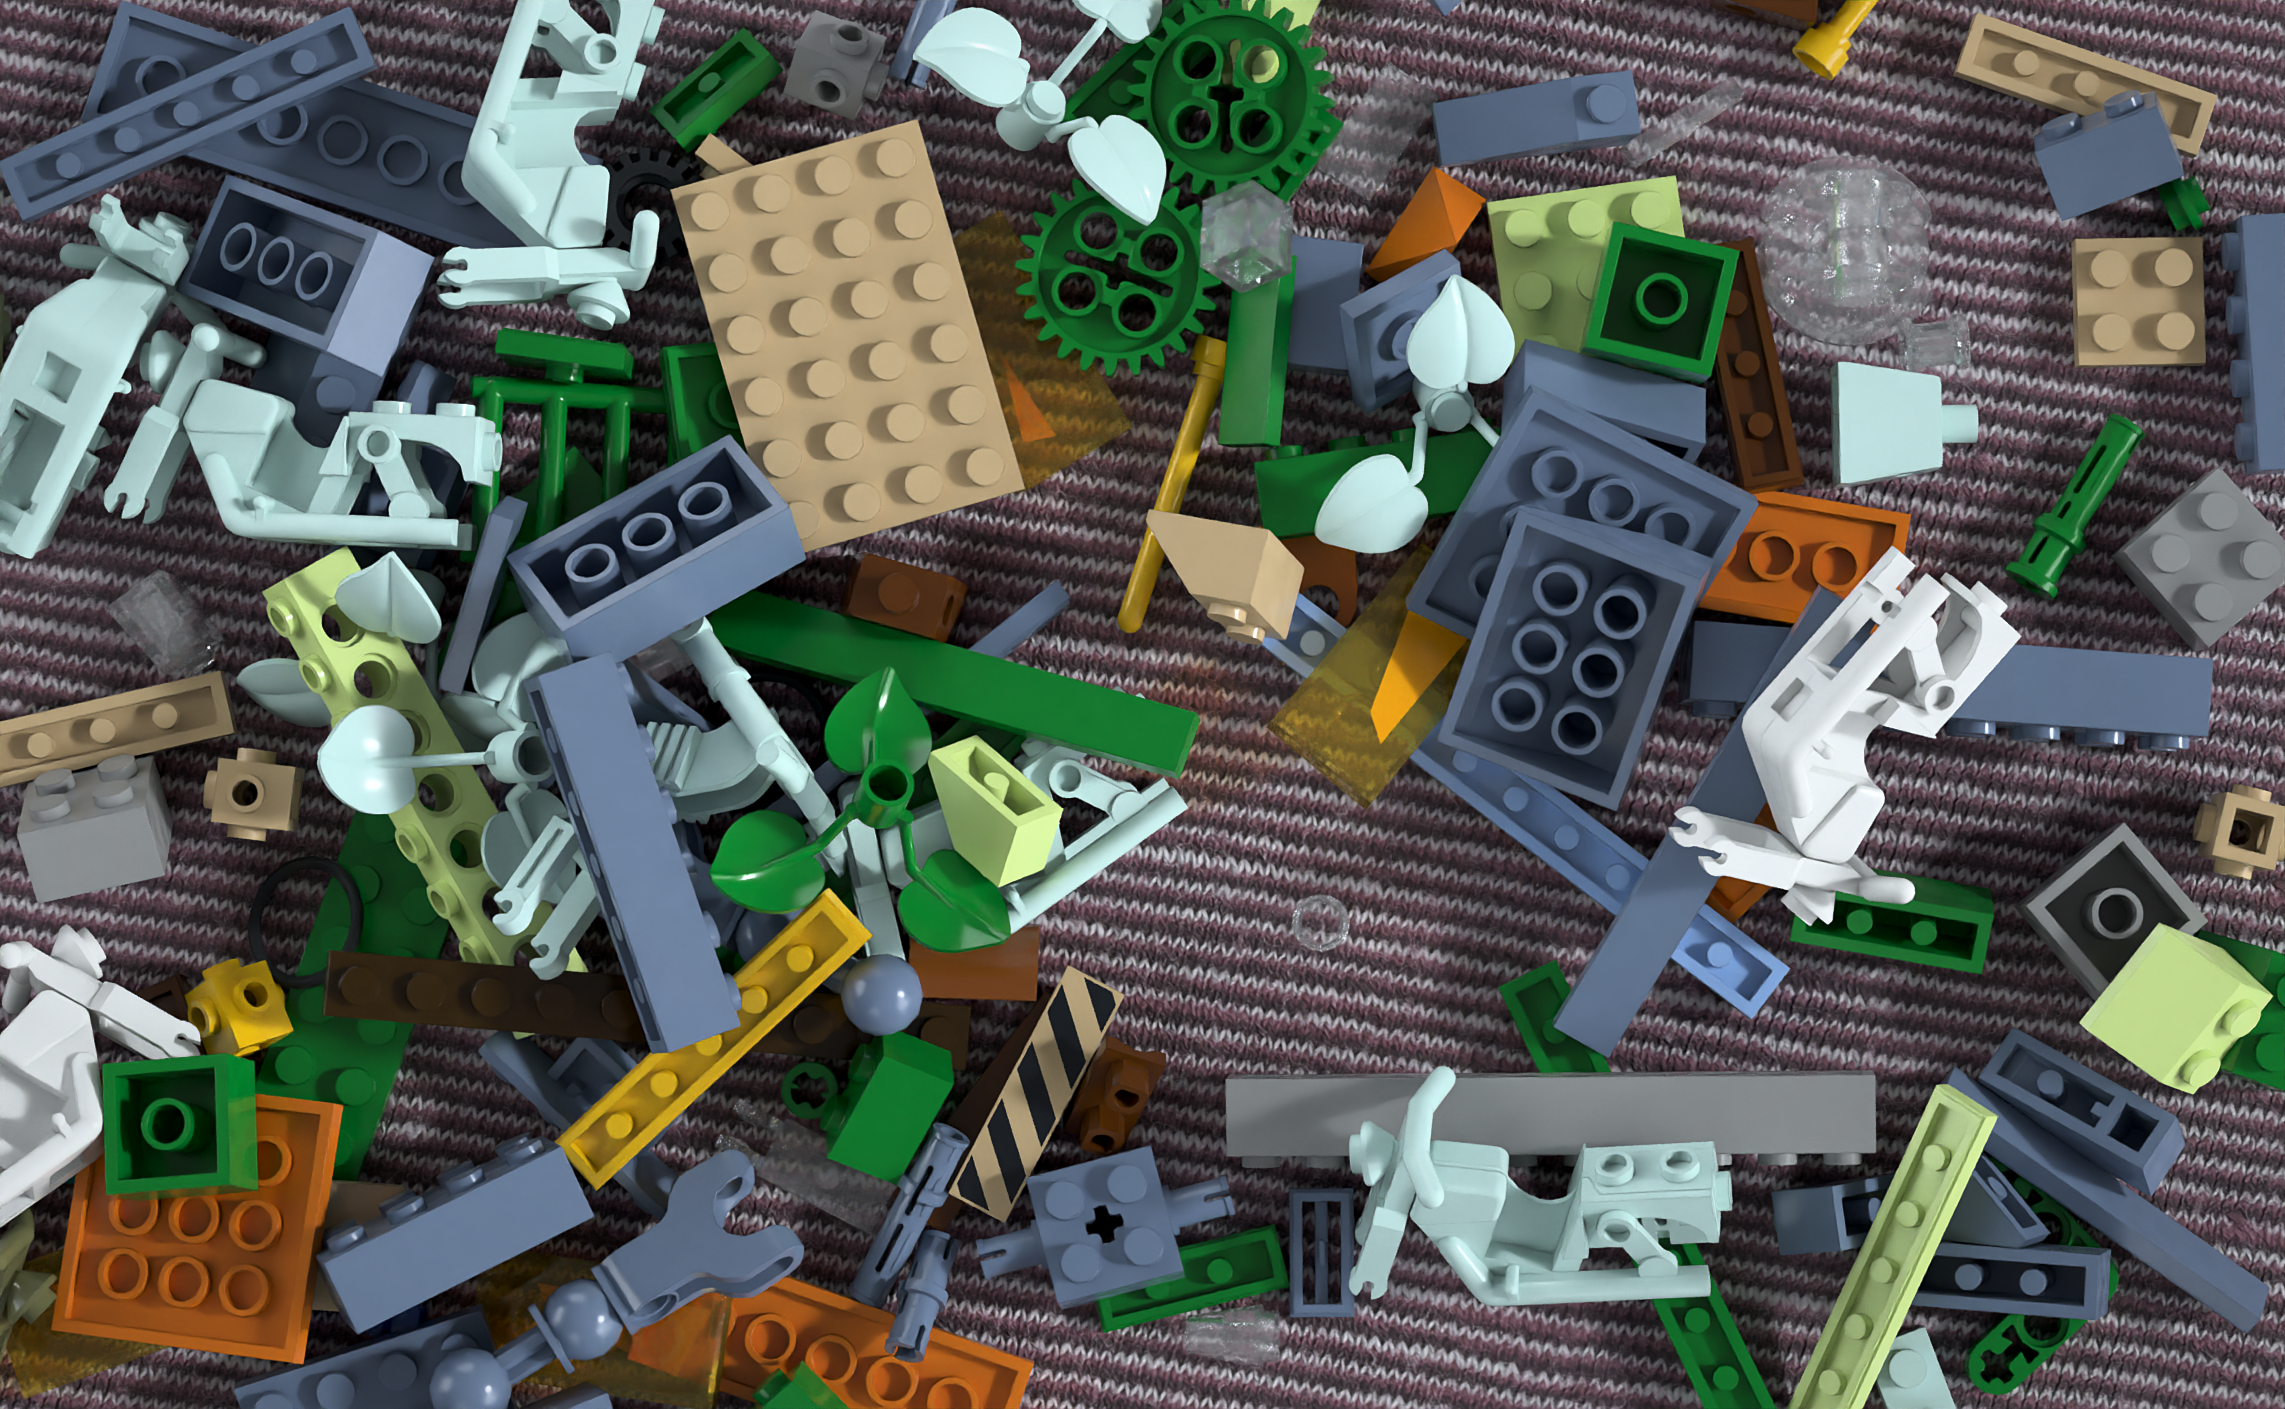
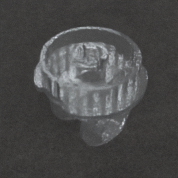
M1833 156L1810 162L1796 169L1773 189L1762 206L1761 221L1765 225L1759 239L1757 261L1764 299L1774 313L1789 327L1821 343L1835 346H1861L1881 341L1896 334L1920 314L1932 295L1933 281L1926 275L1929 263V245L1925 225L1932 218L1928 200L1916 185L1902 173L1884 163L1869 158Z

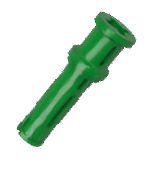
M2111 413L2108 416L2107 422L2078 466L2050 513L2044 512L2041 516L2036 517L2032 524L2035 530L2032 538L2017 562L2010 561L2004 569L2005 574L2011 580L2039 597L2047 600L2055 598L2058 593L2055 584L2074 554L2080 555L2086 548L2085 541L2087 538L2083 534L2112 489L2130 456L2146 435L2140 427L2120 415Z

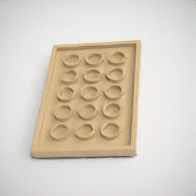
M918 119L671 189L748 457L790 507L804 553L1025 489Z

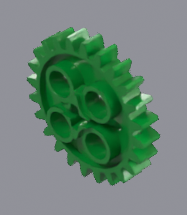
M1206 0L1205 13H1201L1198 8L1188 1L1183 3V13L1186 22L1180 25L1164 16L1161 21L1168 37L1164 41L1146 36L1144 39L1147 46L1155 53L1152 61H1133L1132 65L1147 76L1145 83L1134 84L1127 88V92L1144 99V106L1128 113L1129 119L1148 123L1149 128L1146 130L1161 147L1166 166L1174 162L1169 176L1170 182L1180 186L1193 174L1192 193L1203 197L1213 182L1215 183L1217 199L1228 202L1232 196L1235 184H1238L1243 197L1249 200H1253L1256 197L1258 180H1261L1272 191L1280 190L1277 171L1284 169L1288 173L1299 177L1302 172L1295 160L1297 154L1302 152L1313 157H1317L1319 154L1316 147L1308 140L1311 132L1325 134L1330 133L1331 130L1324 122L1316 119L1318 110L1336 107V101L1319 94L1320 87L1335 80L1334 74L1328 71L1315 70L1314 65L1327 55L1326 50L1320 46L1306 49L1303 47L1313 33V30L1306 24L1288 31L1293 21L1294 13L1286 7L1277 11L1270 19L1271 0H1256L1250 11L1248 10L1247 0H1230L1227 9H1225L1221 0ZM1234 40H1239L1241 47L1236 57L1235 69L1233 70L1230 46ZM1203 47H1212L1216 54L1215 68L1205 78L1194 79L1190 72L1192 56ZM1264 51H1275L1279 60L1277 73L1267 82L1257 83L1252 76L1253 61ZM1235 86L1243 90L1244 96L1242 101H1233L1229 108L1220 103V94L1231 92L1232 87ZM1206 110L1211 120L1210 131L1205 139L1197 143H1190L1185 136L1186 121L1193 113ZM1269 114L1274 126L1272 137L1264 145L1252 147L1247 140L1249 123L1258 115ZM1228 123H1230L1233 146L1231 152L1225 154L1222 150V145L1228 132Z
M1075 178L1072 180L1075 198L1067 202L1055 192L1050 194L1051 201L1057 210L1053 217L1039 212L1033 213L1032 217L1043 230L1040 237L1022 235L1020 238L1022 244L1034 251L1033 258L1015 261V268L1017 270L1032 275V281L1017 287L1016 293L1020 297L1036 298L1037 301L1023 315L1027 322L1041 319L1047 321V324L1042 328L1037 337L1042 344L1058 336L1062 339L1057 352V357L1061 361L1070 357L1076 350L1081 352L1080 369L1082 372L1087 373L1098 358L1104 360V368L1108 378L1114 377L1119 361H1127L1134 377H1139L1142 368L1141 358L1150 356L1158 368L1163 369L1165 368V358L1162 350L1166 347H1172L1183 356L1188 353L1185 343L1181 338L1185 330L1199 336L1205 334V329L1195 318L1197 311L1216 313L1217 305L1203 296L1204 290L1222 287V278L1206 273L1205 267L1220 261L1221 254L1220 251L1202 250L1200 246L1211 238L1214 234L1211 226L1192 228L1191 224L1198 216L1200 209L1197 204H1193L1178 211L1175 207L1181 192L1176 186L1160 199L1156 218L1148 226H1145L1116 208L1096 190L1088 192L1083 183ZM1105 217L1117 225V237L1113 244L1107 248L1100 250L1092 249L1083 242V229L1090 220ZM1155 239H1167L1174 243L1178 249L1177 259L1174 264L1163 271H1154L1146 267L1142 262V253L1145 246ZM1069 251H1074L1110 267H1116L1120 258L1127 259L1128 268L1133 275L1166 284L1172 287L1173 293L1169 297H1164L1128 281H1122L1117 290L1110 289V281L1106 274L1088 267L1069 263L1065 260V255ZM1085 277L1094 283L1096 289L1095 298L1091 304L1079 310L1069 309L1064 306L1060 297L1064 284L1071 278ZM1141 298L1148 300L1154 305L1156 309L1155 320L1145 330L1138 332L1130 331L1121 324V310L1130 300Z

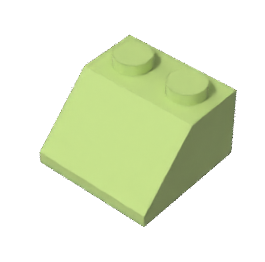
M2158 923L2079 1023L2091 1034L2160 1083L2194 1094L2199 1087L2208 1083L2217 1074L2221 1060L2236 1041L2249 1033L2257 1025L2262 1009L2271 1000L2273 995L2225 949Z

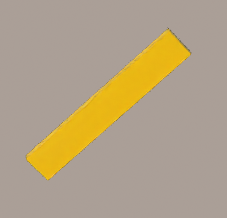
M830 888L826 889L732 976L742 1001V1008L736 1011L741 1026L669 1053L652 1054L650 1052L554 1142L562 1146L567 1159L597 1191L873 935Z

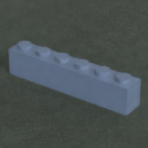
M609 651L522 681L651 1053H669L741 1026L736 1011L742 1008L741 996L733 977L728 972L723 974L715 952V949L720 947L719 932L711 914L706 910L701 912L693 889L699 883L698 872L688 850L685 848L680 850L672 828V825L677 823L675 805L668 790L664 786L658 788L650 765L656 758L654 745L646 727L643 724L637 725L628 700L634 698V690L626 667L622 662L615 663L612 652Z

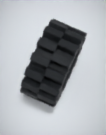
M638 148L639 153L629 155L628 152L617 156L619 161L614 165L610 166L608 163L605 166L610 174L606 227L603 239L607 247H616L630 253L633 226L627 220L625 207L628 197L635 189L646 184H655L662 186L671 193V189L700 181L690 165L682 158L679 160L674 157L671 152L660 149V152H654L650 148ZM676 207L670 222L658 232L653 265L660 264L661 267L672 265V260L680 256L684 259L689 255Z

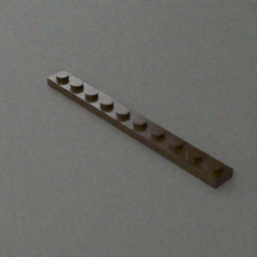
M328 950L322 1005L323 1016L648 1043L624 975L564 970L553 979L543 980L530 967ZM812 992L748 1052L852 1060L859 1045L863 1042L870 1045L875 1035L862 1032L849 1020L840 994ZM922 1002L919 1015L901 1032L951 1051L952 1069L966 1070L971 1006Z

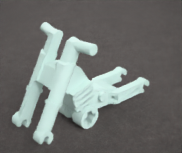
M705 616L692 622L688 629H680L669 635L678 649L687 654L701 674L702 681L707 687L714 703L719 700L731 717V720L720 728L701 733L697 726L690 725L688 729L685 725L676 724L673 727L670 723H662L661 726L657 722L648 723L646 729L651 736L656 755L655 761L651 762L650 765L658 788L664 786L672 797L677 813V821L685 819L686 822L695 823L698 820L701 824H707L711 814L737 810L754 803L776 780L790 799L796 801L808 818L816 838H818L836 820L835 810L826 794L816 782L809 765L779 725L777 712L773 707L771 709L767 708L747 681L751 678L749 673L739 665L734 657L727 653L714 635L713 628ZM568 811L553 816L503 890L494 896L495 902L505 914L495 915L492 919L493 923L503 935H516L528 927L532 920L533 912L571 858L582 869L539 933L531 940V945L543 958L531 960L529 966L543 980L553 979L566 969L569 963V954L601 910ZM842 831L823 850L825 856L835 858L846 851L848 844Z

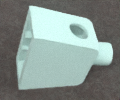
M1838 362L1830 368L1833 489L1932 472L1942 467V443L1977 442L1979 423L1976 404L1942 405L1940 377L1852 362Z

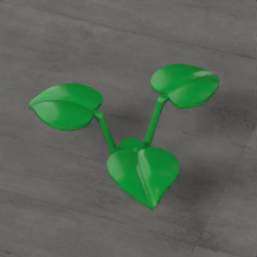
M891 666L869 675L853 686L837 703L825 725L823 744L831 764L845 774H863L853 794L852 802L846 805L844 812L815 841L807 844L803 827L791 816L774 810H758L748 813L733 823L724 834L715 860L708 872L713 886L726 898L739 906L767 914L795 912L814 901L825 884V873L813 856L823 851L852 820L858 818L866 826L875 829H884L896 824L899 826L905 871L914 880L904 887L897 904L902 925L911 938L925 948L936 952L961 953L1001 945L1011 935L1008 910L998 888L957 851L949 849L937 850L928 857L922 870L917 865L911 829L914 815L905 808L914 791L913 776L928 761L932 750V735L922 711L905 691L895 670Z

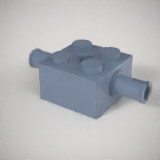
M1150 1145L1026 1178L1036 1219L1031 1220L1032 1227L984 1240L982 1238L977 1239L976 1245L981 1259L1006 1253L1004 1256L980 1261L986 1280L1042 1264L1043 1270L1049 1269L1057 1303L1061 1310L1156 1284L1185 1278L1175 1239L1176 1235L1181 1234L1179 1228L1226 1215L1233 1216L1235 1215L1231 1196L1205 1202L1206 1199L1230 1194L1225 1174L1220 1175L1219 1178L1170 1191L1168 1184L1162 1186ZM1102 1213H1109L1113 1221L1123 1220V1226L1114 1230L1115 1240L1110 1243H1103L1099 1234H1088L1089 1228L1097 1225V1215Z

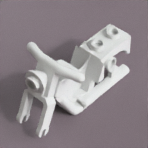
M1891 546L1750 706L1743 717L1742 730L1768 800L1777 830L1781 834L1761 825L1701 812L1693 806L1680 808L1674 813L1680 820L1688 824L1692 823L1689 829L1683 830L1681 827H1668L1669 834L1679 845L1684 847L1697 846L1722 853L1717 859H1713L1710 856H1698L1700 865L1707 873L1713 876L1725 875L1788 890L1787 894L1781 899V902L1809 926L1818 917L1828 925L1833 920L1836 891L1861 896L1868 901L1906 904L1913 899L1915 887L1911 881L1905 878L1878 876L1854 854L1885 801L1883 791L1869 778L1864 764L1866 739L1879 724L1936 739L1935 734L2022 637L2000 617L2008 606L1979 581L1969 590L1946 572L1940 578L1944 585L1943 587L1926 573L1904 598L1896 588L1916 565L1894 546ZM1946 599V607L1937 627L1936 622L1930 616ZM1869 619L1876 622L1877 630L1843 668L1829 665ZM1882 672L1889 679L1880 677L1878 675Z
M67 924L59 929L50 956L37 950L26 941L5 943L0 947V965L10 969L2 997V1006L9 1014H19L0 1034V1227L97 1160L105 1150L103 1092L92 1027L100 1034L146 1060L200 1056L198 1048L194 1045H200V1033L192 1023L178 1020L115 983L107 981L102 983L98 981L103 976L99 963L106 959V955L97 940L85 927L75 932ZM33 987L38 994L27 1005ZM178 1037H184L186 1040H180Z

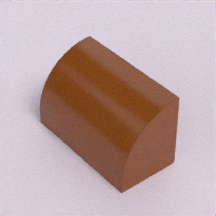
M1040 924L1024 925L1018 931L1011 934L1009 939L1001 945L961 953L936 952L918 944L910 937L909 964L914 968L919 977L923 998L1037 1001Z

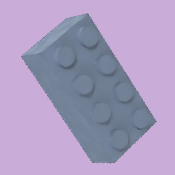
M227 174L176 291L230 317L383 377L391 357L397 350L399 338L417 297L424 288L425 279L435 257L378 229Z
M730 434L505 556L525 609L567 665L609 651L612 652L615 663L622 662L806 560L790 507Z
M530 1132L522 1133L498 1145L495 1148L498 1157L478 1167H474L472 1161H466L442 1172L436 1177L440 1185L419 1196H416L414 1190L410 1189L390 1197L378 1205L381 1215L361 1225H357L355 1218H351L324 1230L321 1252L316 1255L319 1263L318 1269L342 1319L359 1334L595 1217L562 1146L542 1135L533 1139Z

